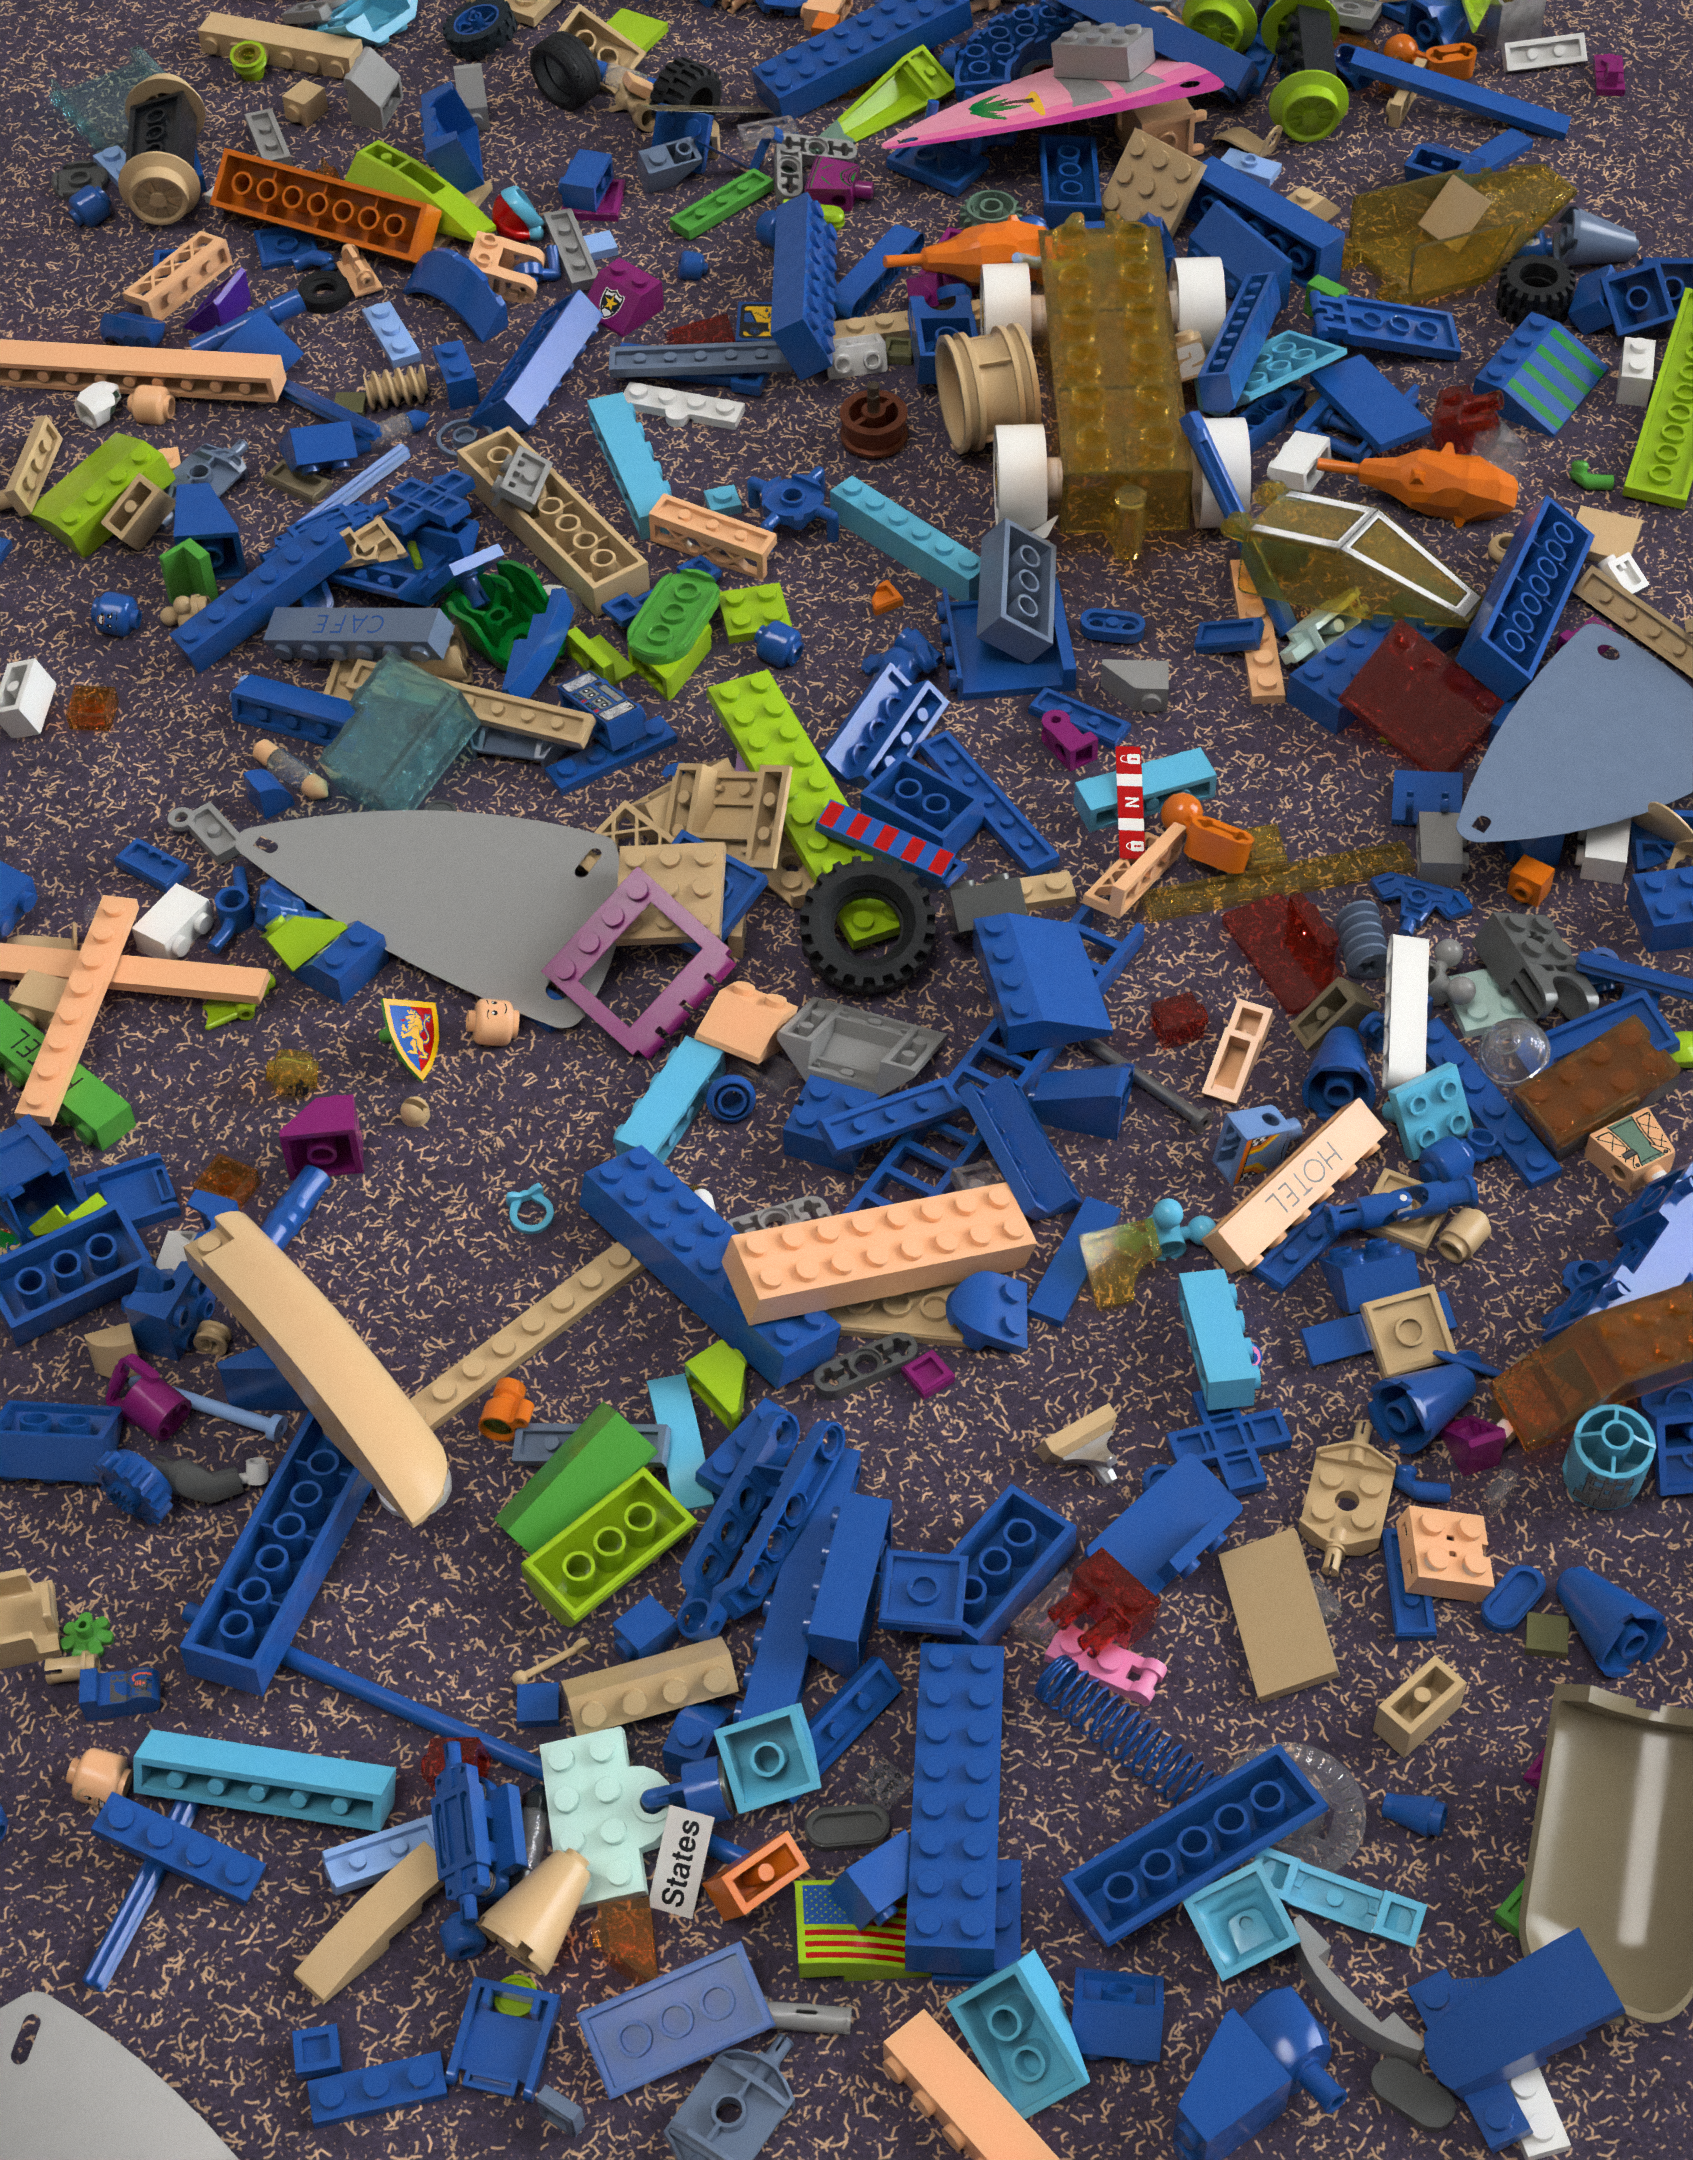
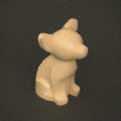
M623 82L619 83V91L615 95L616 105L609 107L608 111L628 110L637 128L645 132L654 131L655 119L651 116L652 110L641 106L649 105L651 102L650 97L644 99L629 92Z

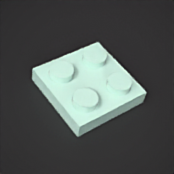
M1488 968L1448 976L1450 980L1459 976L1467 977L1474 982L1476 987L1475 997L1468 1004L1457 1005L1450 999L1447 1001L1465 1039L1533 1025L1534 1019L1527 1017L1523 1013L1512 994L1503 993Z

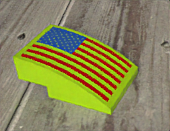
M835 1880L795 1881L799 1978L843 1976L844 1982L932 1977L930 1972L905 1971L908 1892L895 1904L899 1912L880 1927L875 1922H872L859 1931L828 1890V1887Z

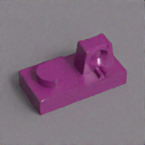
M1610 53L1604 55L1594 54L1593 70L1596 96H1624L1625 81L1622 55Z

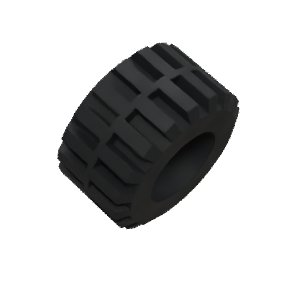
M678 57L672 63L669 62L665 69L659 73V77L654 82V88L650 94L651 102L649 104L720 106L722 83L719 80V75L713 70L690 58L682 57L680 59ZM652 110L651 116L655 119L657 111ZM701 112L705 114L714 115V117L716 115V112Z
M1529 254V256H1518L1517 260L1511 259L1507 262V265L1502 267L1495 305L1496 310H1499L1498 314L1501 318L1506 317V322L1509 324L1517 323L1516 327H1519L1530 312L1544 315L1549 319L1563 323L1567 320V316H1569L1568 312L1573 300L1576 284L1575 274L1572 270H1569V266L1566 263H1560L1559 259H1552L1547 255L1537 256L1536 254Z

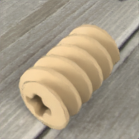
M423 364L419 365L417 374L412 366L407 367L406 375H403L399 367L395 368L394 377H391L388 370L384 369L382 379H379L375 371H371L369 381H367L363 374L367 401L372 411H375L377 401H380L382 407L387 409L389 399H392L396 407H400L401 398L404 397L409 406L412 405L413 396H416L419 403L423 404L425 394H428Z

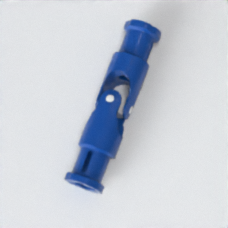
M1470 1174L1463 1175L1459 1180L1445 1183L1436 1180L1397 1189L1390 1193L1384 1192L1357 1197L1352 1203L1333 1206L1331 1203L1325 1204L1323 1206L1324 1222L1328 1234L1332 1238L1338 1237L1340 1232L1360 1228L1362 1231L1389 1225L1391 1222H1405L1445 1214L1448 1209L1459 1206L1477 1207L1479 1202L1478 1189L1473 1176ZM1412 1199L1417 1200L1421 1207L1412 1210Z

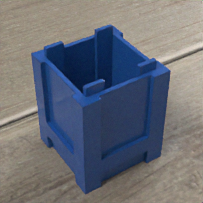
M30 1114L16 1120L17 1124L0 1133V1221L22 1246L37 1238L28 1228L47 1214L55 1205H58L67 1216L86 1201L77 1191L67 1167L70 1166L66 1154Z

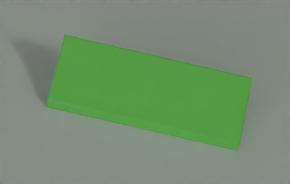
M603 1401L501 1510L494 1520L532 1555L643 1466L645 1467L659 1451L617 1411Z

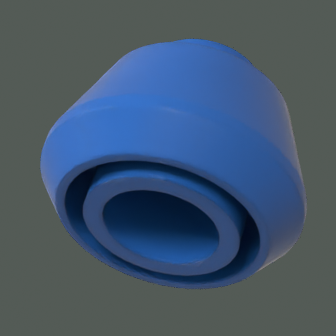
M725 1075L718 1078L711 1084L706 1095V1104L709 1112L717 1120L725 1123H735L745 1119L752 1112L756 1103V1093L752 1084L739 1075Z

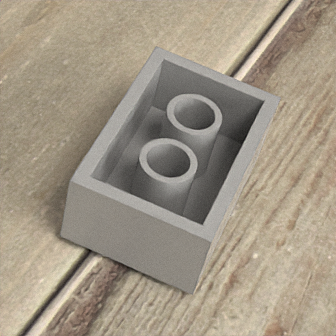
M1087 21L1074 24L1072 29L1062 33L1061 37L1051 43L1054 77L1131 81L1155 62L1152 28H1143L1140 24H1129L1121 27L1116 26L1115 23H1104L1098 26L1091 25Z

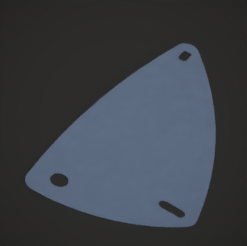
M1599 624L1583 626L1542 668L1521 695L1495 735L1466 795L1456 823L1458 833L1463 838L1476 843L1514 841L1567 834L1608 825L1649 812L1647 806L1650 802H1659L1667 805L1693 792V688L1661 661L1611 629ZM1601 645H1608L1615 648L1620 656L1617 660H1608L1602 657L1597 649ZM1479 816H1485L1491 821L1490 826L1484 833L1472 827Z

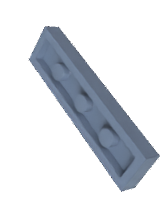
M529 1423L526 1428H516L512 1462L516 1466H543L581 1424ZM631 1424L659 1451L645 1467H667L671 1436L669 1426L667 1424Z

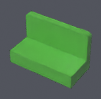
M191 538L186 539L159 556L169 602L172 605L176 597H188L193 593L200 594L201 596L208 595L211 602L219 597L210 554Z

